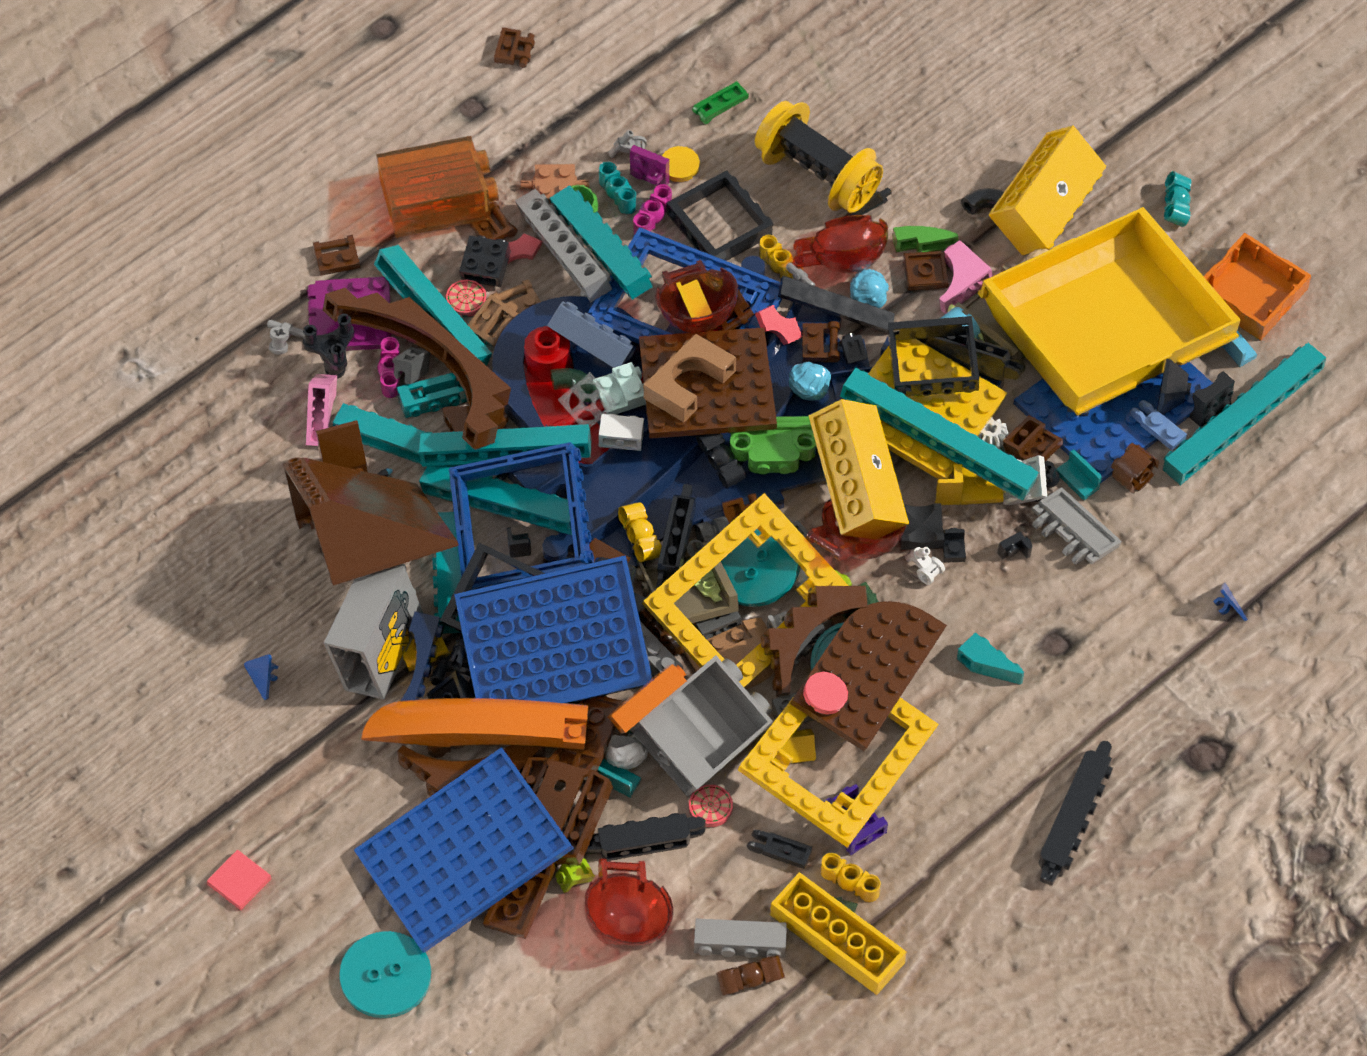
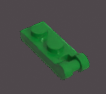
M736 81L696 103L692 111L700 116V120L704 124H708L716 116L747 100L749 94Z

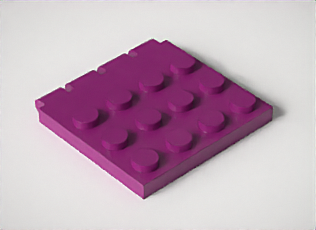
M385 277L315 281V284H310L307 287L309 300L308 321L309 325L316 327L317 335L328 334L339 327L338 322L332 320L323 311L326 293L346 288L358 299L378 292L390 303V285ZM351 324L354 328V337L349 342L346 351L381 349V341L386 337H392V334L363 325Z

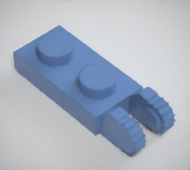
M1145 400L1139 403L1142 411H1139L1137 408L1130 410L1131 416L1141 424V427L1170 450L1176 448L1187 437L1183 430L1159 411L1154 410L1153 406Z

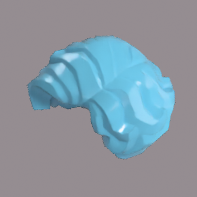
M871 269L862 270L850 282V297L871 306L882 308L887 301L886 293L889 290V285L886 283L884 276L878 271Z
M804 362L796 364L789 372V387L798 397L804 400L816 401L822 399L827 394L831 375L822 365Z

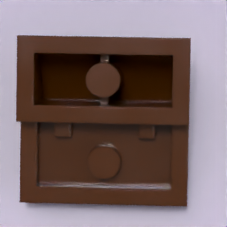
M1030 415L1003 440V447L1006 453L1021 461L1038 455L1044 457V461H1047L1063 445L1062 438L1046 430L1043 422Z

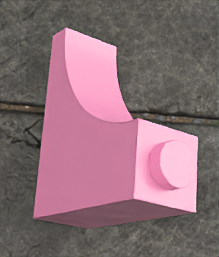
M960 240L954 245H950L944 251L945 262L954 275L949 289L939 298L940 308L944 314L947 313L951 304L955 305L958 302L962 304L982 289L984 280L992 277V269Z
M316 374L309 382L306 445L318 446L316 431L329 428L333 402L336 397L337 375Z

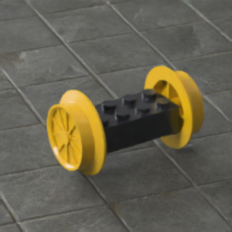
M789 101L778 103L763 119L755 136V146L762 151V161L767 165H773L779 162L785 155L790 159L795 158L804 169L812 170L817 178L822 181L825 179L830 183L832 188L828 197V206L831 210L838 211L844 208L848 212L854 213L861 209L873 196L883 176V166L876 162L875 151L871 148H866L853 157L807 125L810 108L806 103L800 102L795 105Z

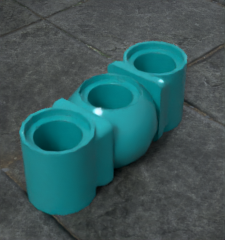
M601 163L599 166L600 186L604 188L607 196L614 200V204L618 206L621 213H634L636 210V191L631 188L628 180L621 176V172L617 170L614 163Z
M1171 171L1165 180V203L1167 206H1165L1164 219L1180 227H1185L1191 216L1189 211L1191 200L1189 192L1191 191L1192 181L1190 178L1175 171Z

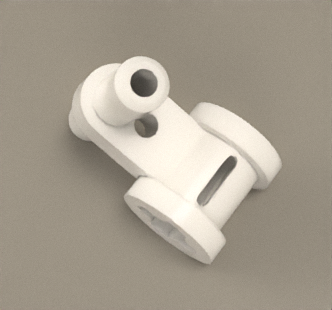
M918 547L907 553L905 559L908 562L913 561L918 566L917 576L923 583L930 585L938 574H942L945 571V567L938 558H930L928 556L930 554L928 547Z

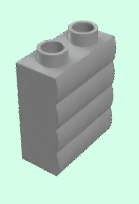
M716 655L687 679V682L630 729L687 797L700 788L773 724V721L768 716L772 709L767 700L757 692L750 695L739 682L743 679V675L737 665L727 658L721 661Z

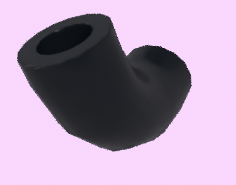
M993 188L977 189L963 197L961 205L967 213L974 215L983 208H993L1005 191Z

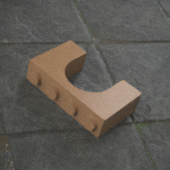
M695 334L690 340H686L683 347L678 352H674L670 360L661 365L651 378L644 382V399L685 422L697 410V396L678 385L674 381L675 378L686 371H701L724 383L736 371V357Z

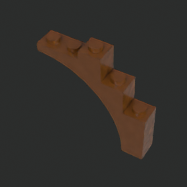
M815 586L808 594V605L811 607H792L786 612L784 624L788 628H769L761 636V647L764 648L765 655H773L771 658V668L774 670L775 678H773L772 686L773 690L776 691V698L791 693V674L794 660L801 644L815 627L831 618L854 613L860 608L868 607L866 586Z
M404 745L397 750L399 764L406 770L410 769L421 781L426 782L427 794L429 796H432L487 758L483 757L468 761H447L419 754ZM510 745L503 749L520 774L528 757L542 758L545 754V746Z

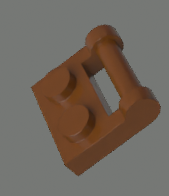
M491 202L466 215V221L474 232L487 239L510 238L518 232L515 225H511L500 211V206L497 202ZM489 214H493L503 226V229H499Z
M353 235L319 243V241L313 242L320 276L360 268ZM349 246V249L321 253L323 250Z
M838 322L802 323L803 362H838L840 360V352L838 351L840 324ZM823 333H829V352H824Z

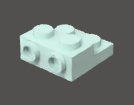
M632 362L612 368L611 374L593 379L594 388L607 415L618 414L646 404L643 389L644 383L642 384L640 380L642 374L639 367H634Z

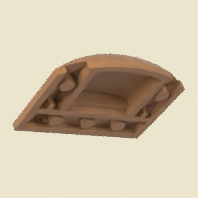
M762 618L743 620L742 624L707 639V641L724 659H730L737 665L761 643V636L768 628ZM684 652L694 671L697 672L700 667ZM771 663L744 688L746 690L752 688L772 676L774 670L771 668Z

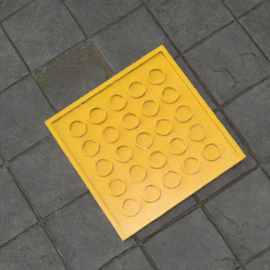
M917 339L896 340L900 382L971 376L970 370ZM888 346L868 374L894 389L890 348ZM979 376V391L932 394L930 396L917 395L908 398L921 403L924 407L940 414L948 421L958 424L969 433L979 436L1006 398L1007 392ZM880 420L890 451L937 479H948L951 476L953 465L957 463Z

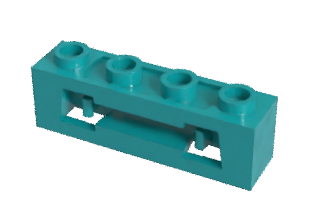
M448 373L397 387L398 400L404 417H417L420 414L436 412L445 407H454L468 402L464 389L459 381H456L457 377L453 373ZM423 387V390L410 393L411 390Z

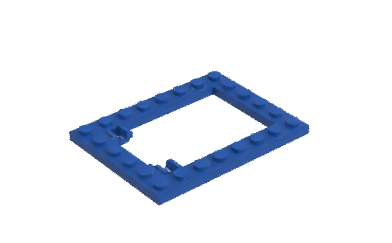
M639 227L628 245L632 253L631 256H636L642 265L650 254L739 289L754 314L772 305L777 310L783 298L778 297L779 281ZM611 275L609 284L612 290L597 298L588 313L592 312L595 314V322L611 327L614 334L618 336L623 335L639 344V336L672 334L615 311L624 297L625 291ZM756 315L748 319L749 322L745 325L743 324L740 329L760 328Z

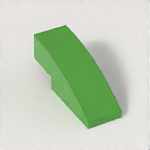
M902 226L893 228L892 241L896 252L916 249V252L945 251L950 245L958 242V234L934 227Z

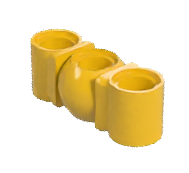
M765 235L760 239V258L769 264L772 271L780 274V278L786 276L793 279V275L786 269L788 263H792L798 269L803 270L802 264L793 258L791 252L782 249V244L778 243L776 237Z
M638 502L620 506L618 517L624 525V529H627L629 541L634 544L633 549L637 560L644 562L659 558L662 546L657 536L654 535L652 524L646 520L648 516L644 505Z
M828 853L823 856L821 875L824 879L832 881L834 884L838 882V885L845 891H855V895L860 896L866 902H874L878 899L881 882L876 875L869 874L867 871L863 872L856 864H846V860L841 859L835 853ZM834 865L836 868L830 869L826 866ZM846 876H854L855 879L850 880ZM871 886V887H873V888H875V889H874V890H867L865 887Z

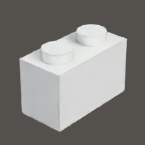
M602 414L599 429V447L641 451L644 418Z

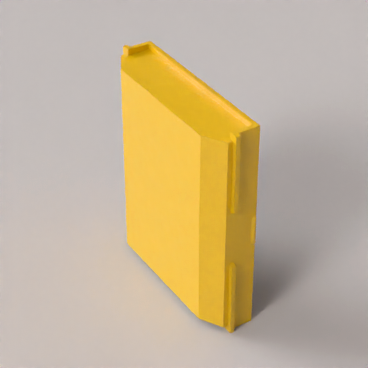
M1144 207L1077 238H1072L1045 253L984 280L982 289L978 291V295L982 299L985 298L994 319L1065 406L1073 409L1077 416L1163 373L1166 359H1171L1177 365H1183L1239 337L1237 334L1240 323L1239 317Z

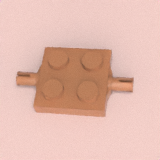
M575 164L535 165L533 180H521V189L533 188L534 190L536 188L540 195L545 194L549 203H551L550 197L569 185H585L589 188V179L577 180Z

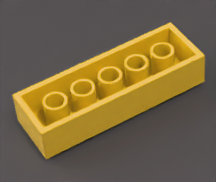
M800 872L771 903L770 916L780 923H787L786 928L876 995L905 964L906 951Z

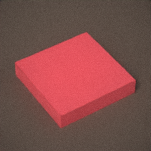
M237 850L207 880V884L239 910H242L271 880V875Z

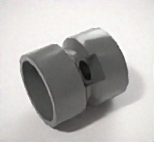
M721 516L712 519L711 524L703 522L695 525L697 540L702 543L711 541L729 525L727 518Z

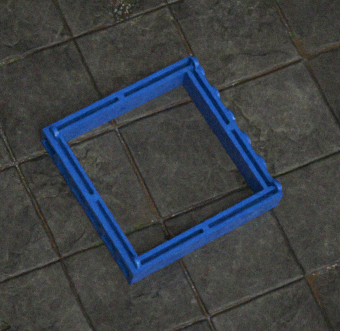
M568 442L449 468L456 535L459 544L461 577L475 551L466 481L563 461L575 557L531 567L544 573H550L594 563V555L589 547L592 539L586 522H589V515L584 508L586 493L582 489L581 484L584 476L582 469L579 468V461L581 460L579 448ZM519 569L481 577L477 576L471 590L533 576Z

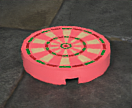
M472 280L455 282L448 288L446 293L447 302L460 316H474L487 300L486 291L483 286Z
M704 785L693 792L689 799V813L691 817H703L706 821L705 827H717L724 824L733 812V800L729 792L717 785Z

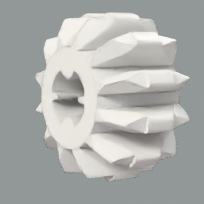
M991 417L978 437L1000 449V447H1003V440L1009 435L1006 423H1002L1000 419L995 421Z

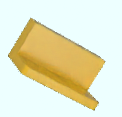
M697 279L683 286L680 282L676 283L695 326L714 318Z
M962 464L953 465L952 479L937 480L935 503H941V505L961 504L963 489Z
M812 729L796 730L782 748L783 751L793 757L791 763L816 760L815 740Z

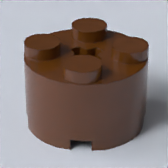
M1131 443L1126 448L1125 454L1113 461L1111 465L1113 469L1112 478L1132 494L1135 493V489L1139 492L1153 478L1152 470L1154 467L1158 469L1159 460L1140 445Z

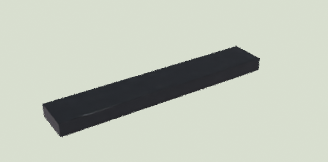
M783 276L780 280L778 293L780 298L887 334L888 322H894L895 313Z

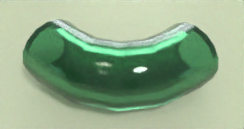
M572 368L550 369L554 390H574L583 402H592L598 398L600 393L598 386L588 374Z

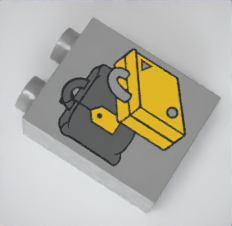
M404 563L354 579L324 641V645L345 691L385 699L402 663L403 654L408 650L412 641L409 635V628L414 612L423 613Z

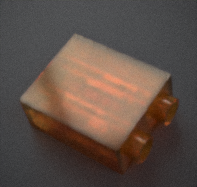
M471 136L376 154L380 185L396 238L491 219L489 202L499 200L497 185L494 177L484 178V174L490 173L486 150H475Z

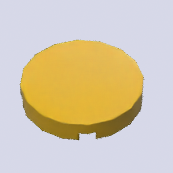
M676 146L666 150L662 155L669 159V180L689 181L699 172V157L690 148Z

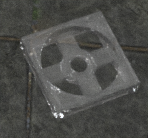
M591 373L586 375L558 399L579 425L589 424V428L601 419L602 414H607L617 406V403ZM582 384H593L597 389L591 394H586L580 386ZM574 392L580 400L579 404L574 409H571L569 399L570 395ZM602 395L606 398V407L603 412L596 406V400ZM584 399H591L592 404L585 406L583 403ZM585 410L590 411L595 419L586 421L579 419L578 416Z

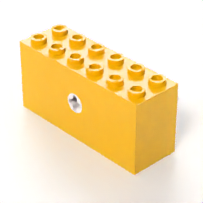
M1074 125L1047 132L988 215L1021 255L1030 254L1036 249L1050 250L1054 246L1056 238L1063 233V228L1067 222L1073 218L1076 209L1083 204L1085 196L1092 191L1094 183L1102 177V172L1106 165Z
M841 399L809 415L837 519L835 523L836 526H839L841 535L876 540L908 525L909 521L877 406Z

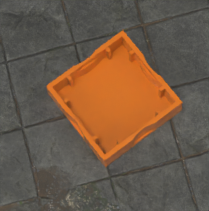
M1244 233L1227 251L1225 257L1215 264L1203 277L1239 317V327L1261 341L1308 290L1312 275L1289 260L1279 257L1267 246Z

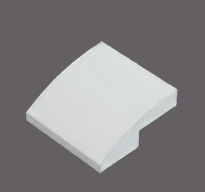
M1038 455L1023 461L1019 460L1033 467L1039 474L1035 484L1023 501L1003 490L1004 505L1021 504L1047 497L1044 457Z

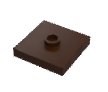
M944 251L903 253L908 291L949 287Z

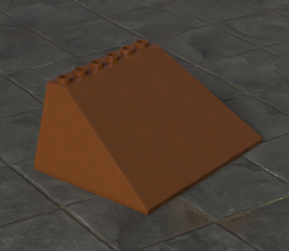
M295 457L288 460L287 463H283L297 526L301 529L303 525L310 524L311 529H316L333 586L459 546L458 541L417 483L304 457Z

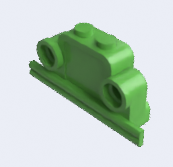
M809 416L776 417L777 429L730 433V446L734 459H737V461L748 460L749 470L759 474H788L797 471L799 459L803 461L811 460L816 454L817 445Z

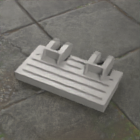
M1063 488L1043 498L1039 504L1032 507V511L1037 516L1040 515L1032 523V526L1037 529L1046 523L1049 524L1041 533L1044 537H1048L1056 532L1067 543L1072 541L1063 549L1062 553L1067 556L1078 550L1079 553L1075 554L1072 559L1074 564H1078L1085 559L1093 564L1121 545L1122 541Z

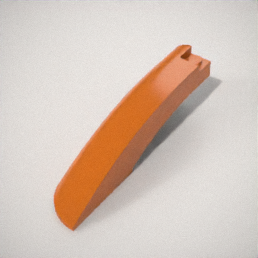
M491 698L397 701L381 707L369 718L364 727L361 740L439 747L461 745H530L584 750L588 705Z

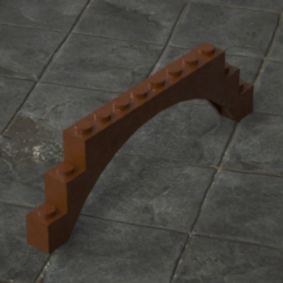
M346 288L325 294L323 311L335 322H338L339 315L348 314L351 317V324L379 329L407 339L443 362L457 377L468 401L469 414L465 421L462 438L475 450L495 443L498 425L502 423L504 406L508 405L511 388L410 297L389 303L378 292L357 299Z

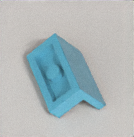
M1237 331L1239 337L1222 347L1237 365L1241 367L1256 359L1257 353Z

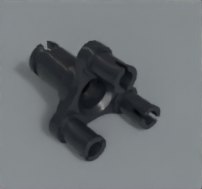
M348 314L339 315L337 319L339 327L328 334L317 335V329L314 325H306L303 328L304 349L319 354L324 361L326 375L329 373L337 375V379L345 374V368L347 367L346 349L354 337V328L351 325V317Z
M463 634L460 639L455 641L449 653L436 658L435 668L429 678L431 684L437 686L444 680L446 673L449 671H458L471 677ZM470 678L469 683L473 686L472 678Z

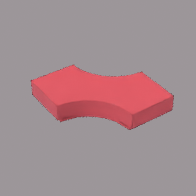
M524 233L519 239L509 242L511 253L508 263L522 258L533 260L542 245V241Z
M774 305L755 313L760 328H764L765 332L774 333L782 344H789L802 337L796 319L784 318L776 311Z

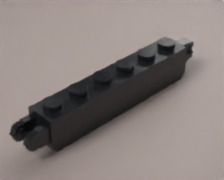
M1108 741L1100 742L1096 752L1089 750L1083 756L1040 853L1041 857L1038 864L1042 869L1040 882L1052 886L1058 876L1062 877L1065 869L1070 870L1074 859L1071 855L1073 851H1078L1082 841L1079 837L1081 833H1086L1090 823L1087 821L1088 816L1094 815L1098 803H1095L1096 798L1102 797L1106 786L1103 785L1105 779H1110L1113 767L1110 766L1112 746Z

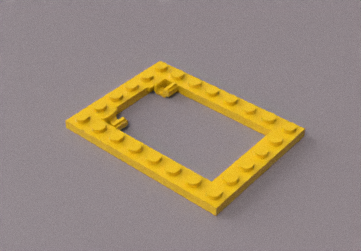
M765 493L642 602L644 607L700 668L715 655L721 661L724 658L674 603L747 537L757 548L772 537L803 569L809 578L796 589L805 599V602L800 607H811L808 605V590L810 588L813 589L815 586H849ZM756 529L761 532L759 536L754 532ZM782 622L777 628H788V627H785L784 622ZM761 643L737 664L743 675V679L739 681L743 687L771 663L773 655H765Z
M901 697L888 717L907 731L855 800L841 791L832 804L828 801L824 803L788 777L789 774L785 770L792 762L793 757L783 751L782 748L808 716L792 706L790 702L744 759L738 771L848 848L939 725Z

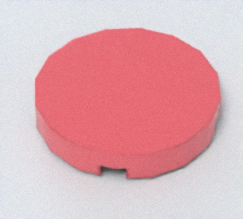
M819 672L808 679L804 686L803 695L806 703L815 708V711L828 715L838 712L847 701L848 691L845 683L833 673Z

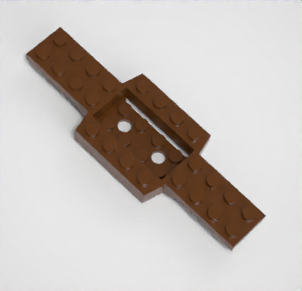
M606 696L579 701V705H588L584 750L558 748L550 758L528 757L521 775L561 831L582 785L583 779L586 780L564 832L565 837L574 849L492 905L484 919V927L526 939L557 865L581 864L613 789L610 779L597 773L616 729L607 716L623 704L624 701ZM565 782L566 788L563 791L557 792L554 790L555 784Z

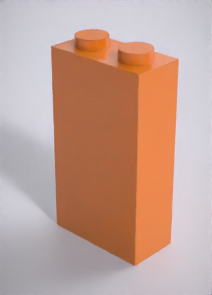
M668 665L608 715V719L621 734L626 733L687 682L684 678L686 673L679 665Z

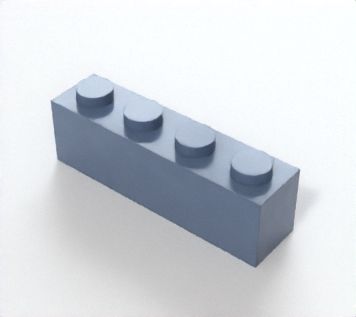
M563 301L547 326L613 368L621 366L634 346L630 344L631 341L623 335L619 337L614 334L611 327L595 322L596 319L592 315L579 312L577 306L573 303H565Z

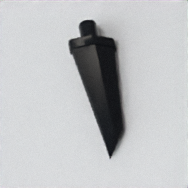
M888 187L881 192L876 190L861 209L854 213L848 212L833 226L848 224L888 202L886 197L892 194L891 190Z

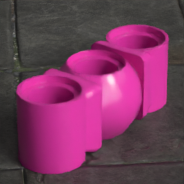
M661 184L656 186L654 193L650 195V200H646L642 204L638 214L633 218L634 235L639 227L652 231L655 229V224L663 220L667 211V202L672 200V190L668 185Z
M386 337L380 344L381 359L378 362L377 370L381 376L382 394L387 398H394L398 396L397 387H400V378L396 379L394 376L393 358L400 354V348L396 338Z

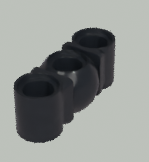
M721 433L696 436L699 447L705 455L708 454V460L711 466L718 470L716 474L725 488H729L746 478L742 466L738 463L737 459L734 460L732 450L728 445L724 444L726 441Z

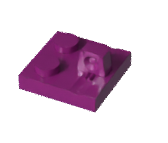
M633 145L630 149V175L656 186L661 184L669 185V159Z

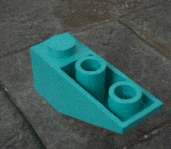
M976 632L958 648L957 660L971 672L1020 685L1023 683L1024 671L1021 666L1011 662L1001 650L995 649L985 637L979 636Z

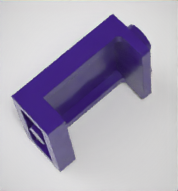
M857 784L841 790L853 800L859 795ZM838 795L834 798H827L823 802L825 803V801H828L832 804L836 800ZM873 813L849 847L844 846V848L850 855H853L885 835L888 822L883 816L878 818Z

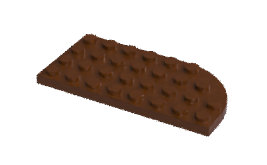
M892 601L869 604L868 607L858 609L844 622L790 704L865 752L947 625L922 609L906 603ZM815 673H833L845 683L848 697L844 706L838 712L828 715L818 713L814 710L815 708L806 703L803 695L804 686Z

